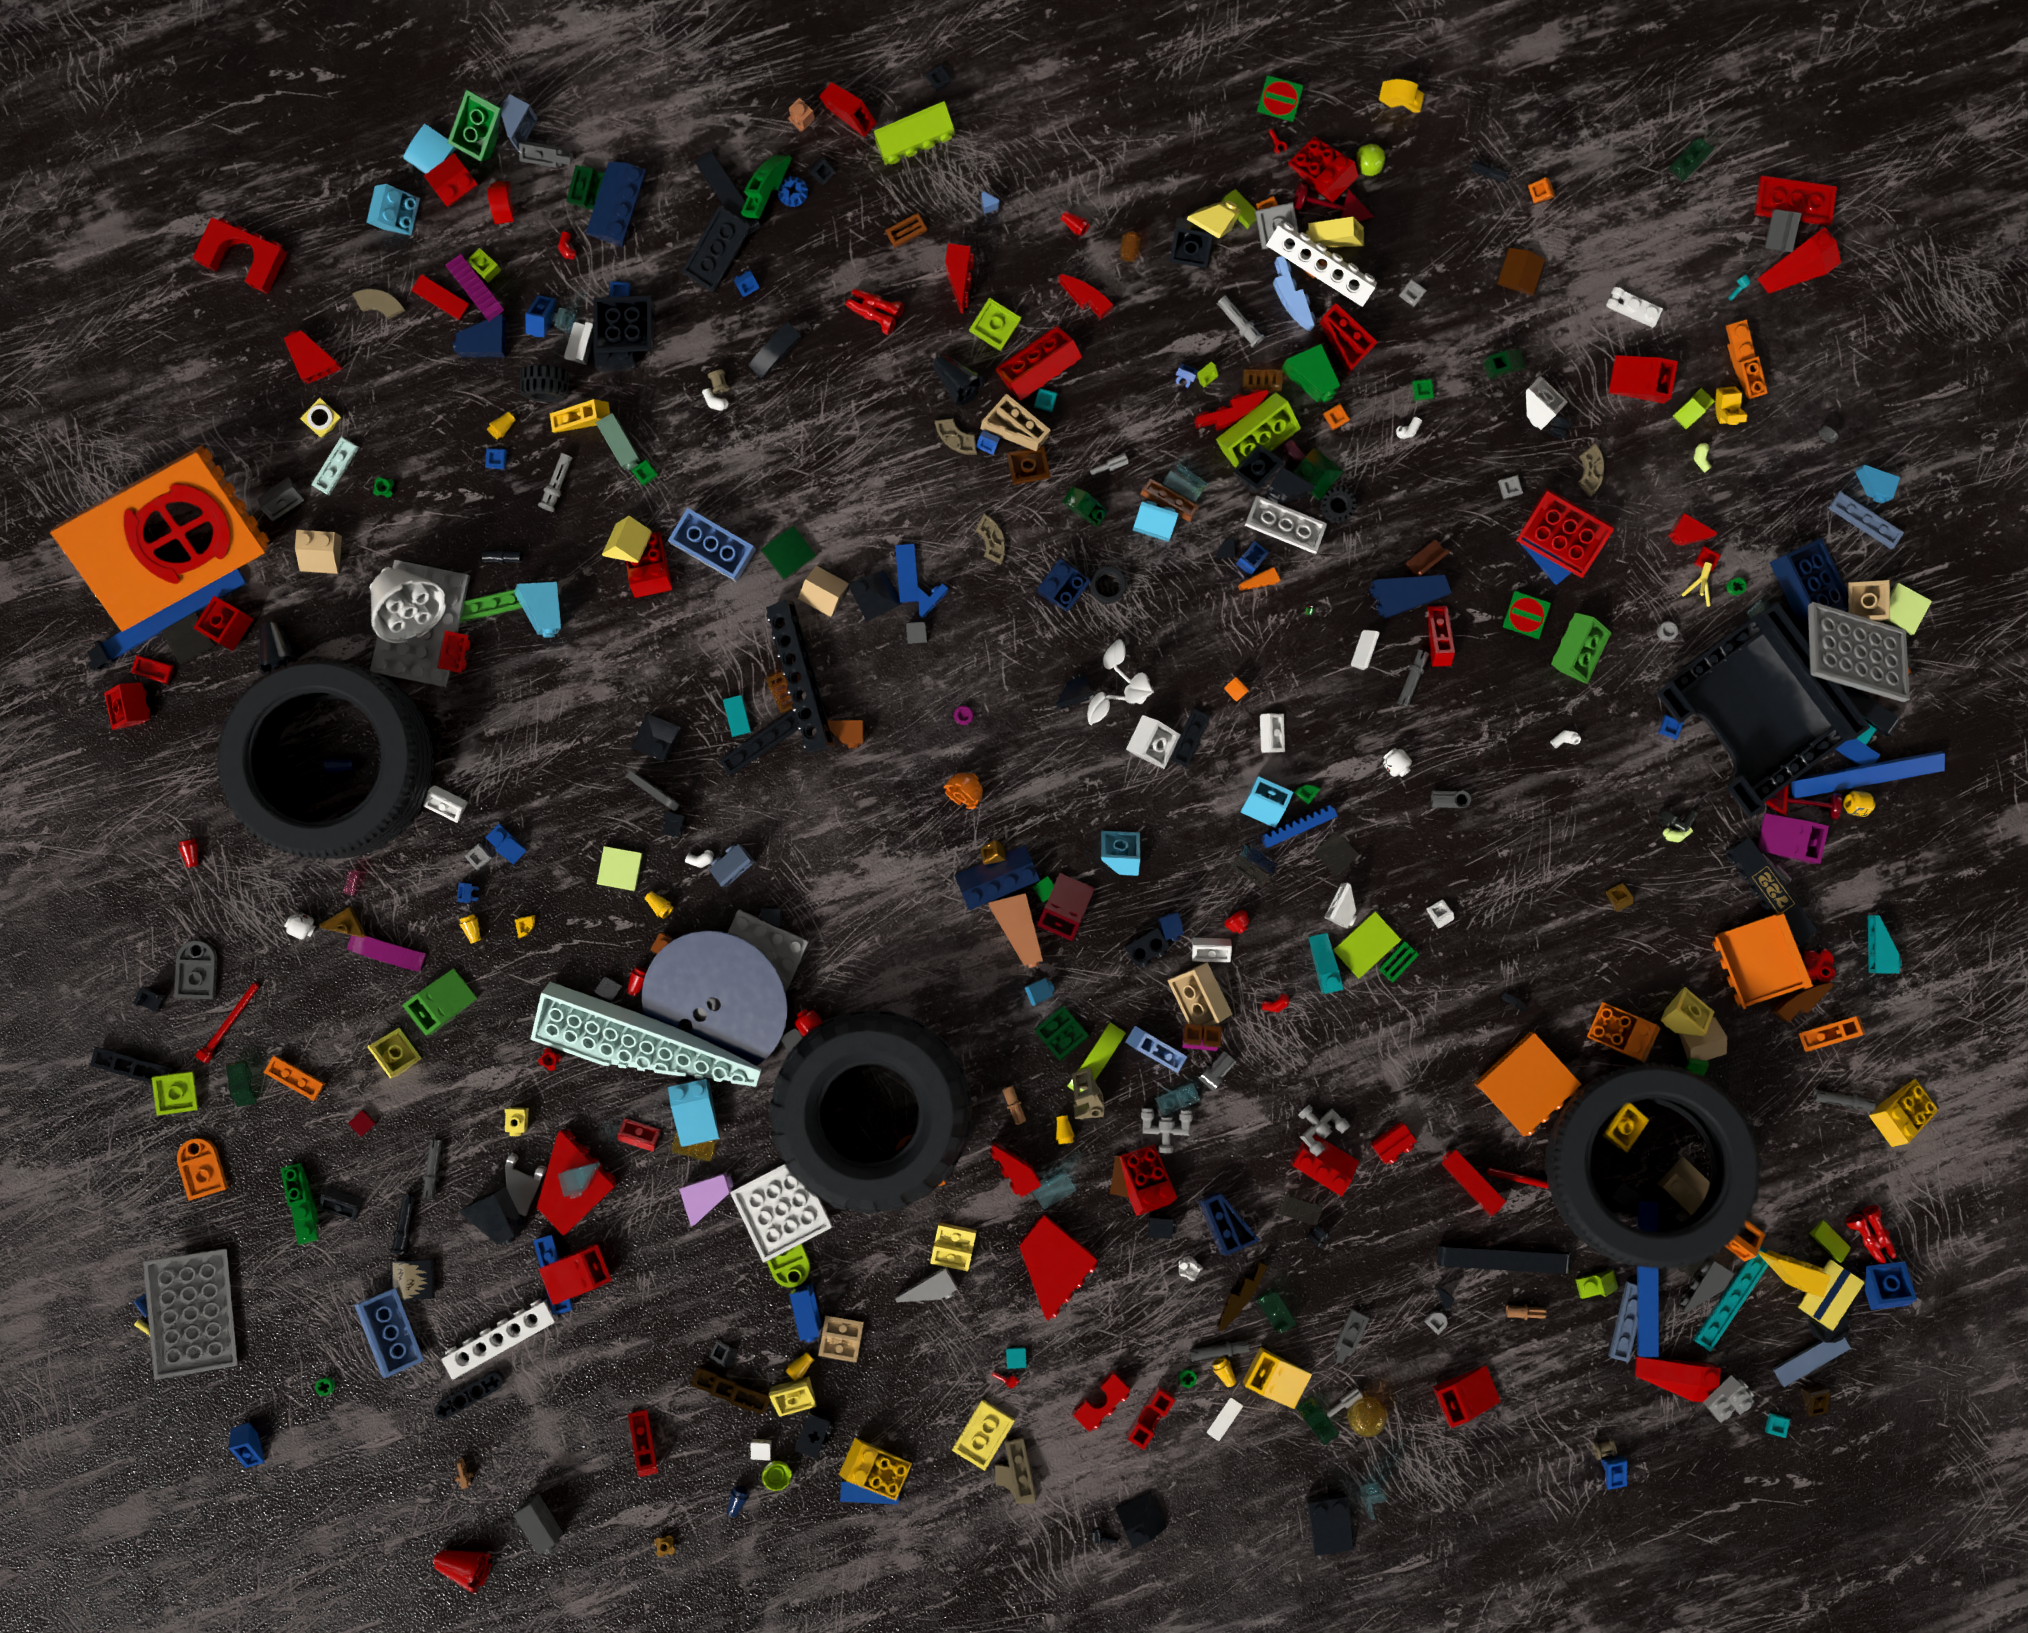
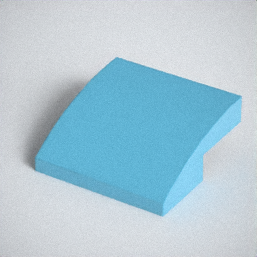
M424 124L411 141L403 158L426 174L451 156L457 148L448 144V139Z

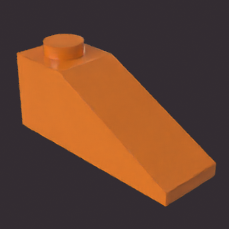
M1856 1016L1799 1033L1804 1050L1807 1052L1859 1037L1866 1033L1860 1016Z

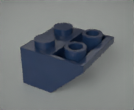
M1060 558L1037 588V593L1052 604L1068 612L1091 581Z

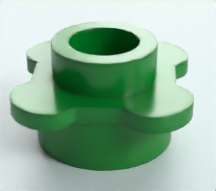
M381 477L376 478L373 493L376 496L384 495L387 498L391 497L394 481L392 479H382Z

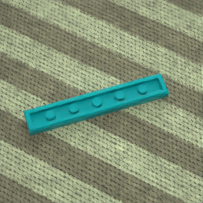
M1760 1246L1759 1251L1767 1253V1250ZM1758 1253L1756 1257L1743 1263L1693 1338L1694 1341L1710 1352L1769 1266Z

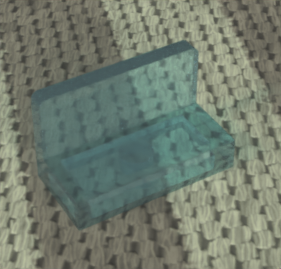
M1177 462L1161 485L1195 503L1208 483Z
M1064 1170L1042 1183L1032 1193L1038 1199L1042 1208L1047 1209L1075 1192L1076 1188Z
M1378 1482L1359 1487L1365 1511L1371 1520L1375 1519L1371 1504L1386 1501L1385 1492Z

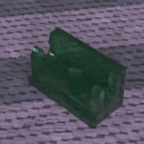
M1699 137L1697 141L1694 140L1668 169L1684 182L1715 148Z
M1274 1288L1256 1299L1277 1333L1282 1334L1297 1325Z

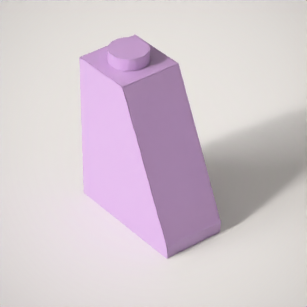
M726 1172L682 1186L679 1189L691 1226L701 1220L732 1191L733 1181L731 1176H727Z

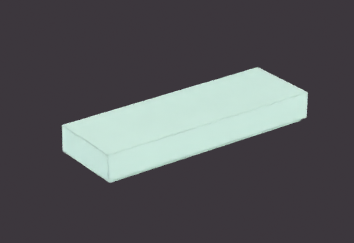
M341 436L311 485L330 496L359 447Z

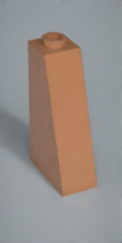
M1026 893L989 902L990 909L1023 965H1028V968L1039 966V962L1043 960Z

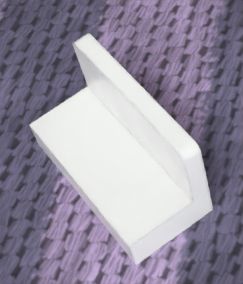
M574 322L564 355L566 360L587 364L594 340V324L585 322L584 325Z

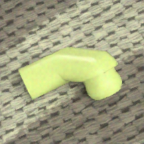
M1707 443L1699 444L1694 454V461L1703 472L1712 467L1706 460L1710 449Z
M1669 827L1663 831V835L1668 841L1681 842L1693 830L1690 828L1687 832H1683L1682 830H1672Z

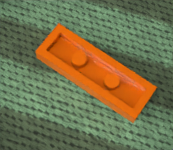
M276 1055L271 1058L263 1072L313 1101L317 1100L326 1084Z

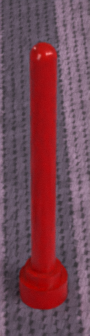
M258 983L251 984L207 1046H203V1048L197 1051L195 1056L204 1063L210 1062L213 1058L214 1048L258 990Z
M1491 1167L1486 1170V1173L1491 1176L1549 1189L1546 1180Z

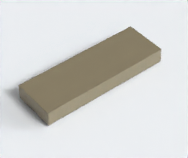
M1024 1438L1005 1441L1004 1444L1016 1501L1036 1497Z

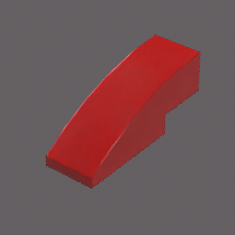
M1064 274L1059 276L1058 282L1082 310L1089 306L1100 319L1112 311L1113 304L1094 287Z

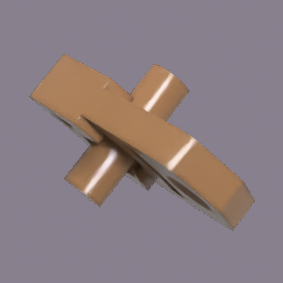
M461 1458L457 1460L459 1476H455L456 1482L460 1481L461 1489H464L472 1484L470 1478L473 1477V1473H467L465 1461Z

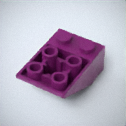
M1764 813L1757 848L1760 852L1810 864H1821L1829 826Z

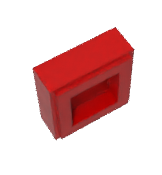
M1704 546L1693 564L1703 569L1705 562L1711 563V573L1721 555Z

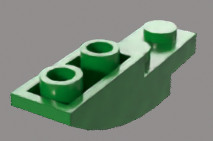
M774 155L757 169L744 191L748 196L741 211L744 217L760 219L771 191L779 189L792 159L790 156Z
M301 1163L281 1168L287 1205L291 1207L298 1245L319 1240L316 1224L319 1220L316 1206Z

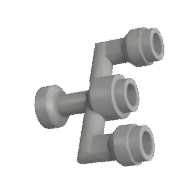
M1308 1105L1298 1116L1301 1119L1307 1118L1313 1127H1310L1300 1138L1309 1146L1310 1152L1317 1157L1325 1148L1320 1141L1314 1140L1312 1136L1315 1133L1319 1138L1322 1137L1323 1139L1330 1135L1332 1132L1331 1127L1327 1124L1330 1120L1341 1133H1344L1350 1125L1345 1118H1341L1333 1109L1329 1110L1319 1121L1312 1113L1313 1108Z
M1142 1108V1134L1162 1133V1145L1158 1147V1152L1173 1153L1174 1147L1170 1145V1133H1173V1135L1190 1136V1123L1193 1120L1192 1110H1181L1179 1114V1119L1181 1120L1180 1128L1174 1127L1173 1117H1161L1159 1127L1152 1126L1154 1109Z

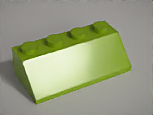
M945 101L879 128L874 131L877 148L886 165L895 164L900 158L905 156H914L919 150L930 149L940 141H949L954 136V128Z
M1275 392L1216 440L1222 452L1236 468L1259 444L1271 452L1300 430L1301 427L1288 401Z

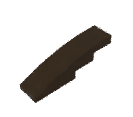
M1258 1260L1252 1277L1244 1275L1237 1293L1230 1290L1216 1326L1219 1331L1222 1332L1247 1305L1268 1265L1265 1262Z
M697 1366L690 1382V1386L709 1392L712 1396L727 1400L729 1404L765 1415L771 1400L768 1394L700 1366Z

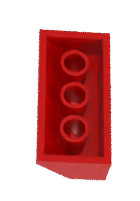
M1056 326L997 367L996 371L1012 394L1021 401L1038 388L1044 386L1049 380L1060 375L1066 368L1074 365L1082 356L1074 340Z

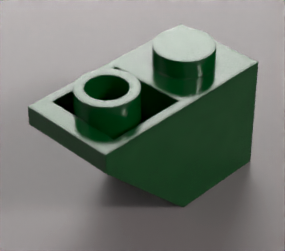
M1520 349L1496 353L1488 356L1483 361L1489 380L1526 368Z
M1071 487L1062 502L1072 512L1096 527H1099L1108 512L1087 492L1075 487Z

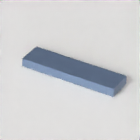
M1841 491L1837 492L1828 506V509L1890 549L1895 548L1904 534L1903 531Z
M1626 1281L1608 1356L1629 1362L1637 1331V1283Z
M1845 1337L1836 1343L1819 1341L1772 1369L1781 1385L1785 1387L1848 1351L1851 1347Z

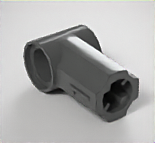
M1432 791L1431 807L1460 809L1466 808L1471 803V796L1466 791ZM1460 794L1466 798L1463 805H1459L1456 800Z
M1223 1051L1211 1065H1208L1201 1072L1198 1078L1213 1091L1223 1081V1077L1235 1065L1236 1061Z

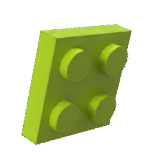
M989 298L970 327L969 332L1002 351L1022 318Z
M194 1071L152 1077L156 1115L199 1109Z

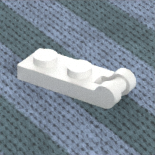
M1619 287L1613 288L1612 298L1606 304L1608 308L1652 328L1656 326L1663 308L1631 295ZM1619 298L1624 300L1622 304H1619Z

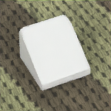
M1443 899L1427 908V912L1437 928H1441L1454 920L1453 912Z
M752 1439L751 1459L771 1460L772 1440Z

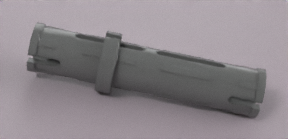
M1422 650L1417 651L1414 663L1410 665V673L1397 701V704L1401 706L1405 699L1403 705L1404 707H1409L1419 678L1425 671L1423 668L1430 654L1424 652L1422 657Z
M1815 1089L1813 1093V1101L1846 1106L1853 1110L1857 1108L1874 1111L1875 1099L1858 1097L1856 1094L1851 1096Z
M430 1139L426 1176H423L425 1183L422 1198L435 1199L436 1184L439 1181L438 1169L443 1140Z
M1228 1341L1222 1345L1190 1349L1191 1359L1194 1362L1249 1353L1248 1341L1234 1343Z

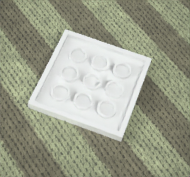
M785 1165L730 1192L763 1263L833 1227L820 1198H816L806 1191L805 1187L788 1172Z

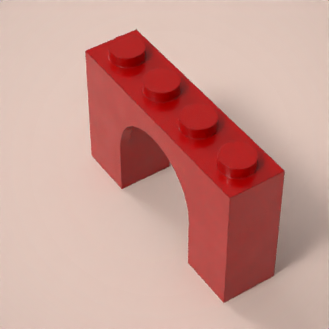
M211 217L192 259L200 265L217 272L226 251L230 247L240 243L251 245L254 252V260L245 278V282L251 287L269 294L287 255L282 249V245L273 240L267 242L263 236L257 233L251 235L247 233V229L239 225L235 228L230 225L229 221L223 218L217 220Z

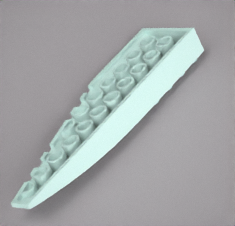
M549 982L541 993L531 1040L605 1066L613 1064L618 1065L619 1068L635 1067L640 1071L649 1069L654 1070L655 1073L683 1077L692 1075L698 1079L706 1077L713 1078L714 1081L719 1082L728 1080L733 1084L757 1086L762 1069L692 1034L553 982Z

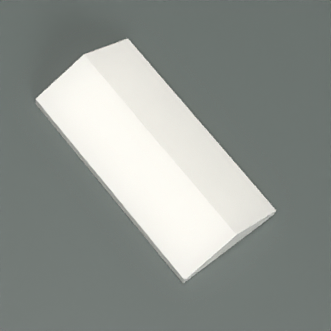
M1257 495L1245 524L1249 528L1314 554L1318 551L1327 523Z

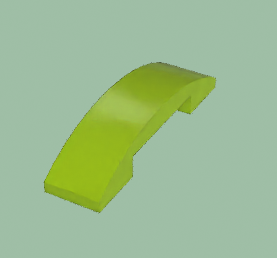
M1109 1022L1077 1072L1090 1067L1095 1081L1126 1032ZM1073 1078L1071 1079V1081H1070V1082L1068 1083V1085H1067V1086H1068L1069 1088H1071L1072 1090H1074V1089H1073Z

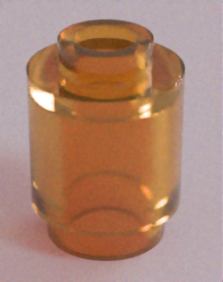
M1127 232L1122 235L1119 252L1121 260L1134 262L1136 257H1138L1141 238L1137 233Z

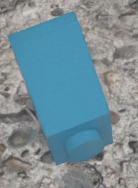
M1862 465L1856 469V474L1867 496L1873 498L1878 503H1885L1893 499L1900 477L1867 465Z
M1046 977L1024 986L1032 1006L1052 997V992L1055 991L1051 980L1047 981Z

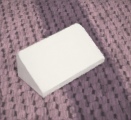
M1362 631L1351 666L1361 670L1368 668L1379 636L1378 631Z
M1261 714V752H1285L1284 714Z
M433 786L428 790L423 806L458 823L468 802L437 786Z
M1193 938L1192 961L1231 962V939Z

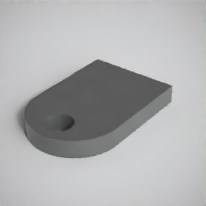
M630 770L625 776L670 809L676 811L680 806L673 798L637 772Z
M191 941L184 944L179 949L176 957L174 998L215 999L217 978V954L215 949L204 941ZM196 945H199L202 949L199 956L193 953V948Z

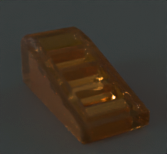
M1243 370L1242 389H1262V391L1280 392L1282 389L1283 370ZM1249 375H1253L1252 385H1249ZM1257 376H1260V385H1257ZM1265 376H1268V385H1264ZM1273 377H1276V385H1272Z
M782 670L766 676V682L780 713L791 710L793 701L783 706L781 704L786 700H792L791 696L787 695L780 699L778 695L788 692V683ZM782 678V681L773 684V680ZM785 685V688L776 691L775 688Z

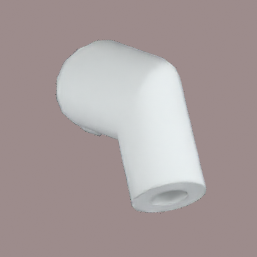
M711 388L702 391L711 409L721 411L728 407V401L725 398L714 397Z
M1414 417L1409 426L1397 427V436L1401 439L1415 436L1422 420Z
M1564 730L1550 742L1555 748H1558L1564 742L1575 745L1579 744L1581 737L1577 732Z
M706 850L704 854L698 857L688 853L685 862L702 868L713 861L714 853Z

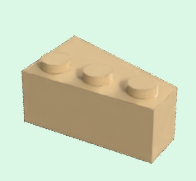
M1005 394L984 418L980 427L984 431L1034 451L1038 450L1050 433L1048 427L1008 394Z

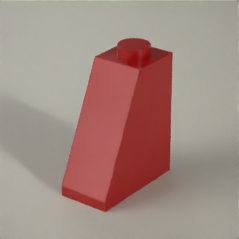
M831 82L819 96L830 111L863 137H866L875 126L876 121L863 101Z
M292 331L288 334L289 336L284 337L300 378L305 383L309 384L342 369L338 362L304 332Z

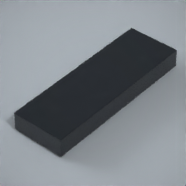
M1195 708L1192 709L1170 761L1188 768L1211 715Z

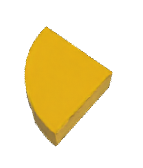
M535 915L515 919L518 938H522L532 931L535 925Z

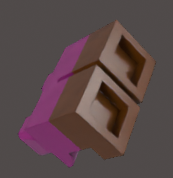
M1185 1024L1182 1048L1217 1051L1218 1047L1220 1048L1222 1027L1204 1025L1202 1029V1025Z

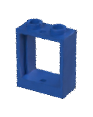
M813 1284L794 1287L790 1293V1299L800 1341H815L820 1336L823 1328Z

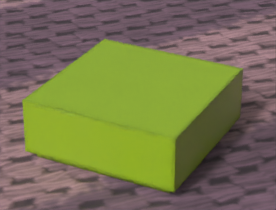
M1212 362L1197 373L1199 383L1203 387H1206L1218 377L1216 366Z

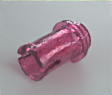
M1291 439L1283 446L1285 448L1284 451H1287L1298 464L1306 455L1295 444L1296 441Z
M349 870L348 874H345L347 878L342 893L355 896L358 880L361 877H359V872Z

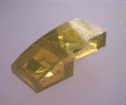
M675 1133L671 1152L711 1162L715 1142L707 1141L681 1147L678 1133Z

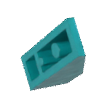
M1868 915L1869 973H1900L1899 969H1901L1902 962L1899 958V953L1880 915Z
M1323 933L1308 937L1321 993L1327 994L1344 990L1328 934Z

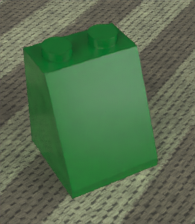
M1322 344L1286 359L1281 368L1287 377L1316 402L1323 400L1325 403L1334 398L1333 395L1337 393L1340 387Z

